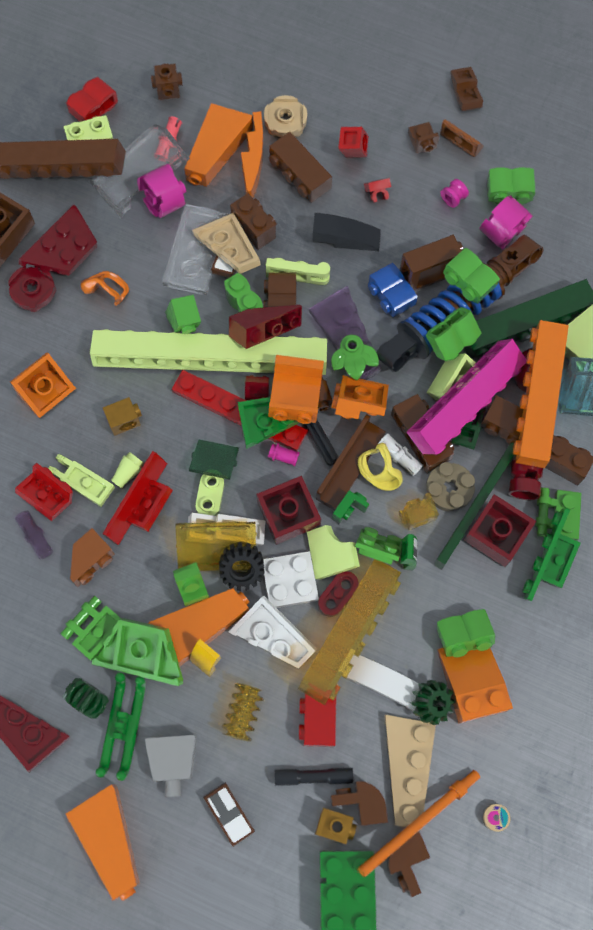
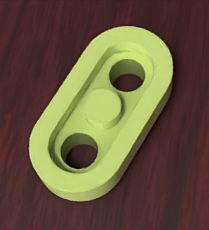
M208 471L202 475L196 500L197 513L213 516L219 514L225 485L220 473ZM214 479L216 484L213 486L208 485V481ZM206 502L212 503L211 508H209V509L204 508V507H203L204 503H206Z

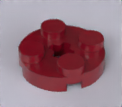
M39 266L21 267L9 279L8 285L11 299L18 307L31 312H37L48 305L56 293V286L52 275L48 271L40 270ZM29 284L31 286L37 284L36 290L31 292L28 291L27 286Z

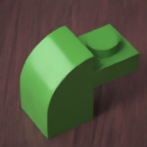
M197 562L173 571L185 607L209 598Z

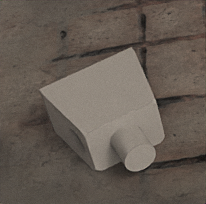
M197 736L145 738L153 781H165V797L181 796V780H189L193 776Z

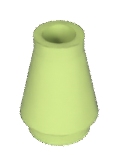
M129 452L126 456H123L111 481L120 488H123L141 471L144 462Z

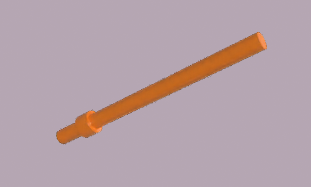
M473 770L461 781H455L449 787V791L363 863L358 868L359 873L366 877L455 799L460 800L468 793L467 789L480 779L479 773Z

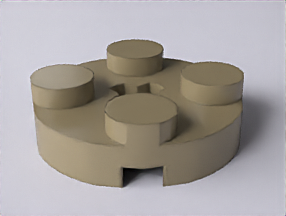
M444 462L430 473L426 482V491L431 503L438 509L443 511L462 509L468 505L474 495L475 478L465 467L455 463ZM453 482L457 490H452L449 493L446 491L447 487L444 484Z

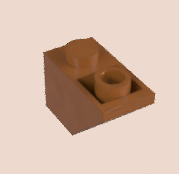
M93 528L73 544L70 579L77 587L81 584L86 585L94 577L93 573L100 567L103 569L108 566L115 555L113 550Z

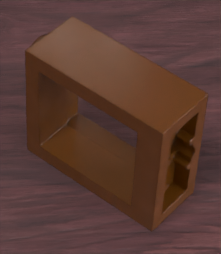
M453 234L403 253L400 272L414 291L445 280L443 272L446 265L464 249L460 241L457 242Z

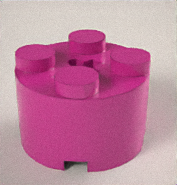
M169 164L162 165L137 179L139 191L144 190L146 196L142 199L155 217L159 216L160 219L185 205L183 195L186 193L185 185L181 180L177 181Z
M510 195L491 212L489 220L485 219L479 230L495 245L504 250L512 242L511 239L515 235L518 236L526 228V224L533 216Z

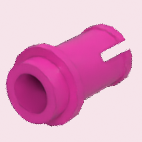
M277 443V445L272 444L268 457L272 458V461L278 460L295 467L300 452L281 447L280 443Z

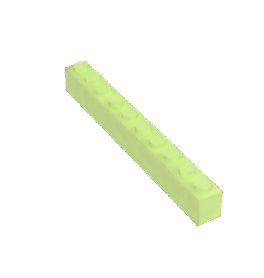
M104 329L93 330L90 348L93 367L274 373L276 355L324 361L322 375H326L327 339L319 337H274L245 349L227 334H183L179 332L159 333L155 331L134 332L132 330L111 331Z

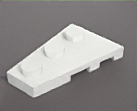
M265 596L261 597L229 631V633L247 640L248 643L271 652V655L298 669L317 650Z

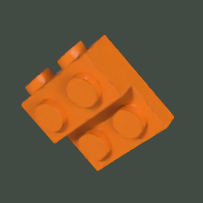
M343 375L341 384L336 383L331 408L336 409V415L346 419H359L360 411L373 416H384L389 385L364 379L354 380L350 376Z

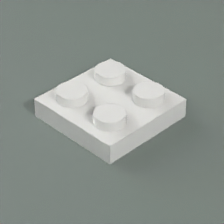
M310 551L263 559L268 600L276 608L319 601Z

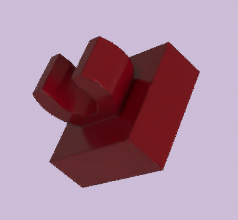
M263 375V377L246 376L245 400L269 397V377Z

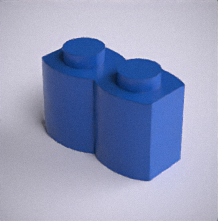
M393 262L369 275L368 289L373 296L376 295L381 300V308L386 314L389 313L394 318L416 305L418 297L415 291L404 279L402 273Z

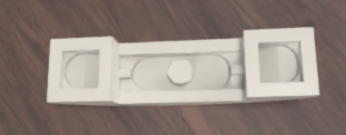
M347 650L336 674L358 685L361 684L414 711L416 706H413L410 702L416 699L412 692L415 690L419 691V683L377 662Z

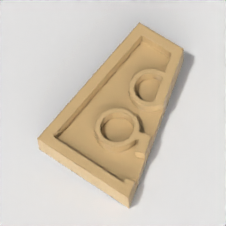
M234 213L192 230L193 235L238 273H244L261 265L259 257Z

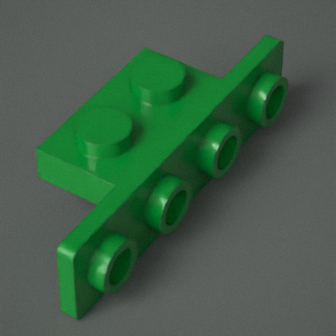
M566 507L562 508L560 512H555L551 521L554 527L551 534H546L541 545L544 548L541 557L537 556L533 563L532 570L535 572L532 579H527L522 592L525 595L523 599L527 601L533 600L541 580L562 588L581 542L560 534L570 512V509Z

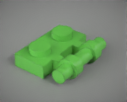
M541 488V496L537 499V506H539L538 517L535 523L537 536L545 537L547 529H553L554 527L551 524L552 519L548 518V508H554L555 514L556 511L560 512L562 508L566 507L570 509V512L560 534L578 541L581 493L557 490L555 492V499L549 497V488Z
M95 595L88 603L85 602L81 606L82 610L73 620H68L65 624L67 625L66 628L60 633L68 640L75 632L78 637L72 645L91 661L100 653L104 647L102 644L112 634L117 621L121 619L108 606H105L100 613L95 609L101 601ZM89 616L93 617L92 622L83 630L80 627Z

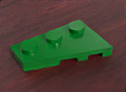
M271 397L238 402L246 449L299 422L289 419L278 421L273 417H268Z

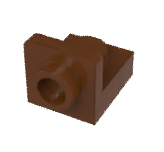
M430 122L409 127L408 134L416 154L431 152L437 148L439 134L433 132Z

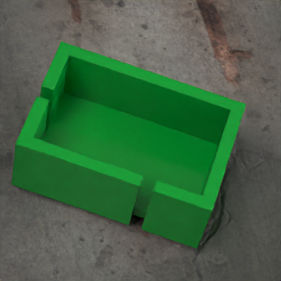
M373 850L319 851L320 877L326 878V882H320L321 930H377L375 869L366 877H363L358 871V868L374 855Z

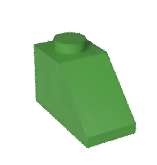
M194 295L170 300L165 314L175 333L182 331L183 334H188L196 331V328L201 323Z

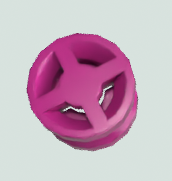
M454 179L450 182L449 187L441 190L442 199L452 208L458 206L460 200L466 199L469 195L466 185L459 179Z

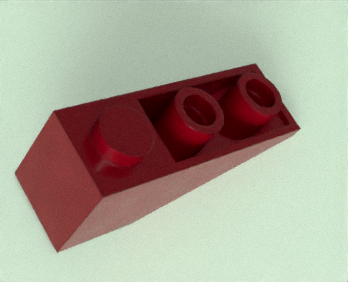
M289 305L253 308L229 316V337L245 349L301 326L302 306Z

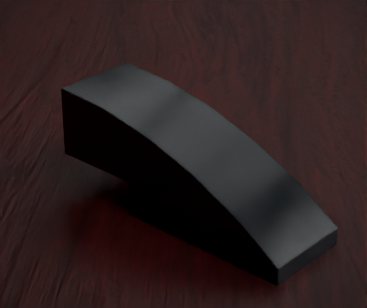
M315 213L312 242L335 243L334 248L379 252L381 229L342 216Z

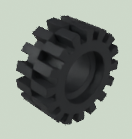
M238 542V547H235L233 543L230 545V550L225 548L223 554L220 555L219 561L220 578H223V583L225 585L229 583V588L231 589L237 586V591H241V587L244 586L245 590H250L249 585L256 587L257 581H262V575L265 572L261 551L258 552V548L255 545L251 548V543L247 542L245 547L242 546V542ZM244 560L251 564V568L246 572H236L233 570L232 565L237 561Z

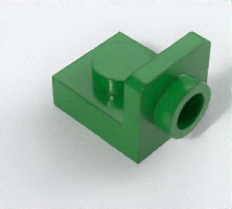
M349 490L333 512L331 519L338 524L343 519L347 521L355 510L352 506L365 513L369 507L366 497L359 492L353 493Z

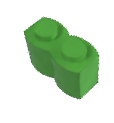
M489 169L487 177L488 201L499 204L510 195L520 204L533 201L535 195L534 169Z
M464 248L446 265L443 272L449 284L459 287L462 290L463 296L468 301H473L476 304L488 295L500 280L498 275L490 267L483 264L478 256L468 248Z
M237 273L224 281L226 299L234 309L238 310V313L246 309L263 308L260 297L251 291L249 282L243 275Z
M461 307L449 314L443 322L431 328L427 332L426 337L436 356L444 361L455 359L465 346L473 345L482 332L471 310Z
M485 609L470 611L462 616H452L437 622V632L447 657H462L470 650L484 651L495 644V632Z

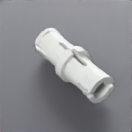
M386 434L379 442L386 444L393 458L392 461L399 463L412 476H415L423 467V464L408 452L409 449L407 447H402L389 434Z

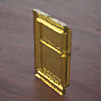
M255 522L175 524L178 569L197 562L199 571H219L220 555L223 554L225 548L230 550V545L233 543L235 547H238V542H242L244 547L246 542L251 544V548L254 545L256 546L257 532ZM240 560L233 563L232 568L233 570H249L251 564L248 561Z

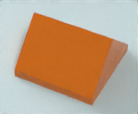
M48 352L10 381L16 393L39 418L76 389Z

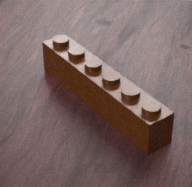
M118 139L0 142V178L111 177L113 175H122L126 151Z

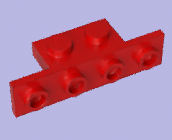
M154 451L151 452L144 463V466L102 533L116 545L120 544L130 525L149 532L173 491L169 486L157 482L167 463Z

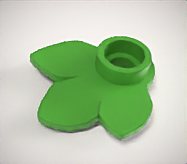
M348 335L342 339L340 349L334 352L331 363L333 370L345 368L350 377L354 380H359L366 365L377 367L379 359L374 348L364 345L359 336ZM353 342L356 344V348L350 349L348 344Z

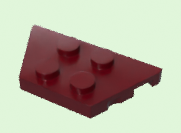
M73 204L19 258L21 266L26 267L27 264L39 266L40 270L55 271L58 274L70 276L97 248V240L77 206Z

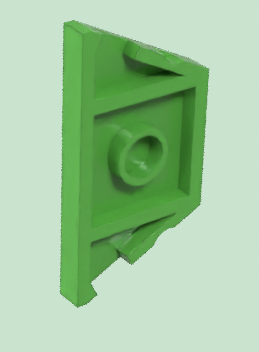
M126 618L119 619L113 628L112 634L102 644L104 647L99 655L95 656L92 660L93 665L175 686L183 684V677L168 628Z

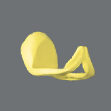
M379 443L376 449H370L358 457L357 462L360 473L375 487L391 491L401 486L403 482L402 473L400 470L392 467L391 455L385 443ZM380 452L385 461V467L380 474L373 475L368 468L366 457Z

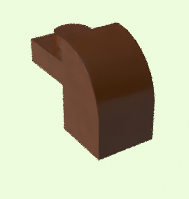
M356 781V793H351V788L336 789V795L330 796L331 807L357 804L361 826L388 823L386 804L381 792L367 782Z
M420 831L391 854L386 862L390 875L400 872L401 876L397 877L403 893L408 892L411 897L422 893L411 866L430 858Z

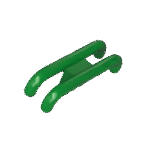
M120 672L115 675L116 685L100 764L95 773L100 778L107 774L115 739L123 740L125 744L116 778L119 781H124L131 767L145 696L146 680L144 677H136L131 714L121 712L126 677Z

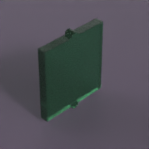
M199 439L195 452L191 454L192 461L189 472L230 480L233 469L237 466L236 459L239 447Z

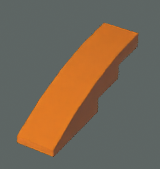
M261 111L252 112L254 131L247 132L248 152H241L246 194L249 193L252 198H254L259 184L263 163Z

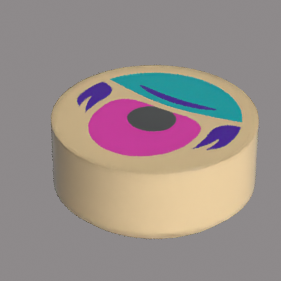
M500 804L489 805L483 812L485 826L496 832L505 830L510 823L509 811Z

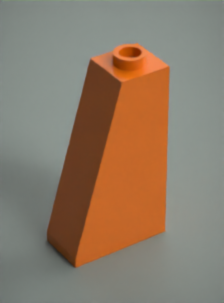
M211 103L184 168L186 181L193 185L207 187L247 138V132H252L253 115Z
M232 588L150 621L147 624L169 629L179 666H182L190 659L193 648L199 639L207 645L249 611L247 605L250 602L241 591L237 594Z
M111 784L67 812L66 816L112 900L120 897L124 901L136 893L134 887L140 884L119 790L115 784Z

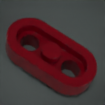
M349 571L337 574L319 598L318 607L322 614L333 617L342 611L358 589L359 582L355 574ZM344 581L349 582L350 588H342L341 583ZM329 600L333 601L335 607L328 608L326 602Z

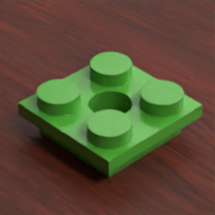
M365 527L361 529L355 547L360 548L358 554L391 565L393 560H399L401 539L394 535L385 537L379 535L376 529Z

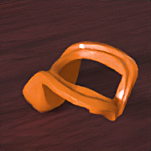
M110 271L100 272L81 282V290L85 294L94 293L101 285L104 290L115 297V306L120 304L129 292L128 284L120 276ZM105 278H110L124 289L123 293L119 295L116 290L109 287L104 281Z

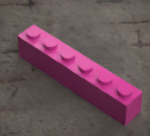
M513 339L498 341L407 431L422 454L437 455L446 448V444L461 433V428L466 423L474 420L477 416L476 413L481 408L490 404L491 398L497 392L502 391L512 377L521 372V367L526 363L527 359Z

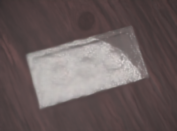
M185 204L162 280L163 286L207 295L213 275L211 268L217 255L193 235L192 230L225 217L229 213Z

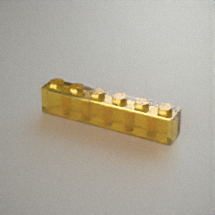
M373 560L306 672L298 690L323 705L326 704L329 698L331 700L335 699L341 686L337 685L341 676L346 679L354 666L350 663L354 655L359 657L366 645L362 640L366 634L372 635L378 624L374 621L377 614L383 616L389 605V602L386 601L388 595L392 594L394 596L401 582L397 580L401 572L382 561Z

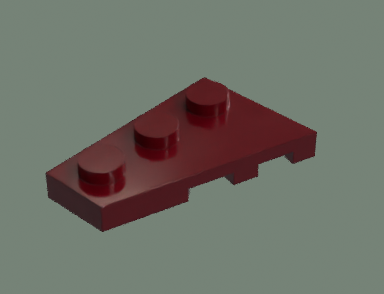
M0 695V739L30 773L70 739V736Z

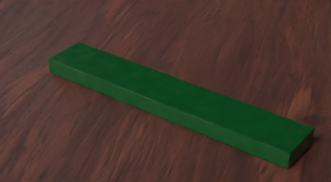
M513 442L509 444L434 564L439 569H443L514 456Z

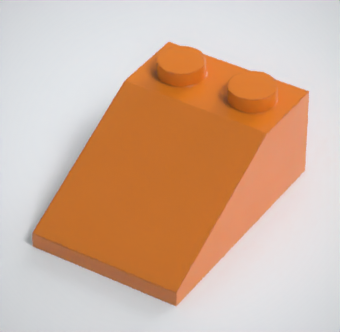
M444 648L437 649L448 689L453 691L451 699L456 701L453 706L458 724L513 709L505 681L491 648L484 651L470 650L466 655L457 658L453 656L447 657Z

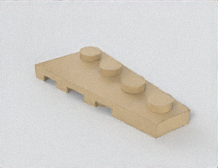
M385 715L394 825L407 827L424 812L436 725Z

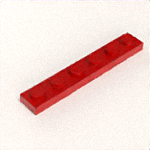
M185 370L181 371L172 387L173 393L241 426L238 402L247 400ZM294 425L268 439L298 452L308 430Z

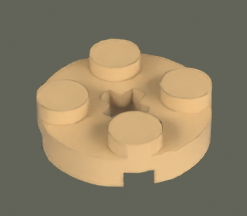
M284 95L274 98L273 102L269 106L267 104L264 110V123L269 134L274 137H282L291 132L295 137L300 136L307 124V109L304 104L302 106L298 99L293 96ZM283 114H288V117L291 118L284 120L280 117H283Z

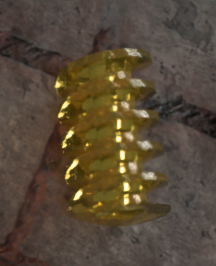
M235 683V688L240 693H232L231 697L237 703H229L228 705L234 713H226L225 717L231 723L222 724V728L228 732L223 733V735L251 742L252 738L246 732L255 731V728L249 722L258 721V718L252 713L254 711H261V708L255 703L257 701H264V698L258 694L262 690Z

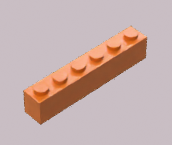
M540 320L537 327L531 330L530 342H533V348L528 351L526 364H530L529 372L525 373L523 386L527 388L526 395L522 394L520 409H523V415L518 418L516 431L520 432L519 440H515L513 454L516 455L515 463L545 468L550 462L569 325Z

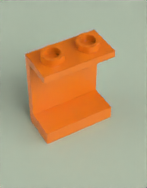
M276 355L268 417H273L278 421L289 419L296 420L302 424L316 423L324 361Z

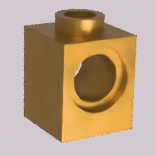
M130 397L102 407L114 436L141 426L138 418L142 414L137 403L132 405Z

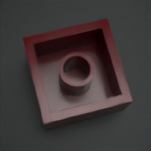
M302 475L256 494L257 503L276 545L321 527V517Z
M494 494L464 541L506 567L524 542L536 520Z

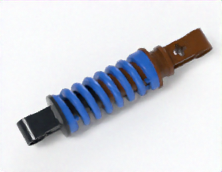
M527 235L520 236L516 242L504 249L498 256L489 259L487 264H485L498 275L500 280L497 286L478 304L468 301L463 296L462 290L459 287L450 284L447 290L441 291L437 297L432 298L428 305H423L419 312H414L409 318L397 324L398 334L379 347L377 350L378 359L392 372L401 370L415 356L426 359L433 351L426 337L427 332L431 328L443 322L449 314L461 307L471 310L473 315H479L482 308H488L490 304L505 295L504 286L511 284L515 277L540 259L544 251L543 247Z

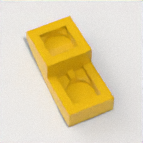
M201 639L197 641L190 656V661L209 677L216 670L215 665L221 659L220 655Z

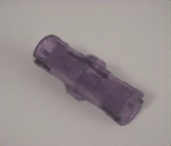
M24 511L18 514L15 520L22 528L26 542L31 544L38 558L44 559L53 553V549L43 535L44 531L41 527L37 526L30 512Z

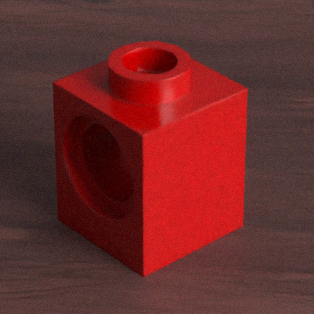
M341 127L338 149L346 158H367L369 136L363 127Z

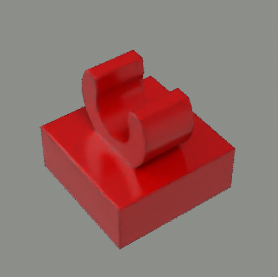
M390 178L364 183L365 192H372L370 196L372 202H377L376 195L378 192L383 194L384 200L389 198V193L385 188L391 187Z

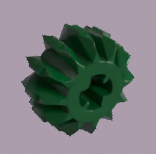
M75 678L67 686L63 694V698L68 704L91 719L98 718L109 702L108 697L82 678Z
M427 680L426 683L418 684L419 691L415 690L412 692L416 699L410 702L413 706H416L413 713L419 716V720L423 723L439 725L440 721H448L447 713H454L450 706L456 702L454 699H450L453 691L447 689V684L436 682V680Z

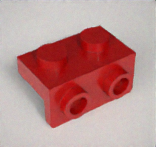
M38 463L33 465L32 473L15 488L17 495L50 521H53L72 503L73 491L69 484L57 479L47 467H42Z

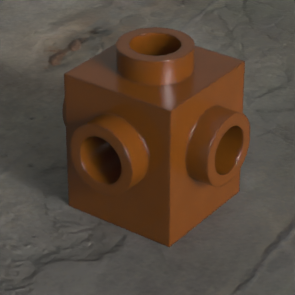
M176 63L154 66L155 75H151L152 88L157 89L159 100L180 98L179 86H183L181 72L177 73Z

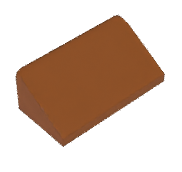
M446 119L443 120L440 135L473 157H476L484 145Z

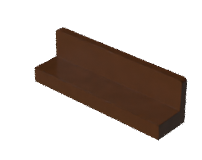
M368 414L365 415L317 490L316 500L334 511L361 474L357 462L358 457L370 449H376L378 443L385 436L386 431L370 422L371 416ZM372 455L366 457L367 462L369 461Z

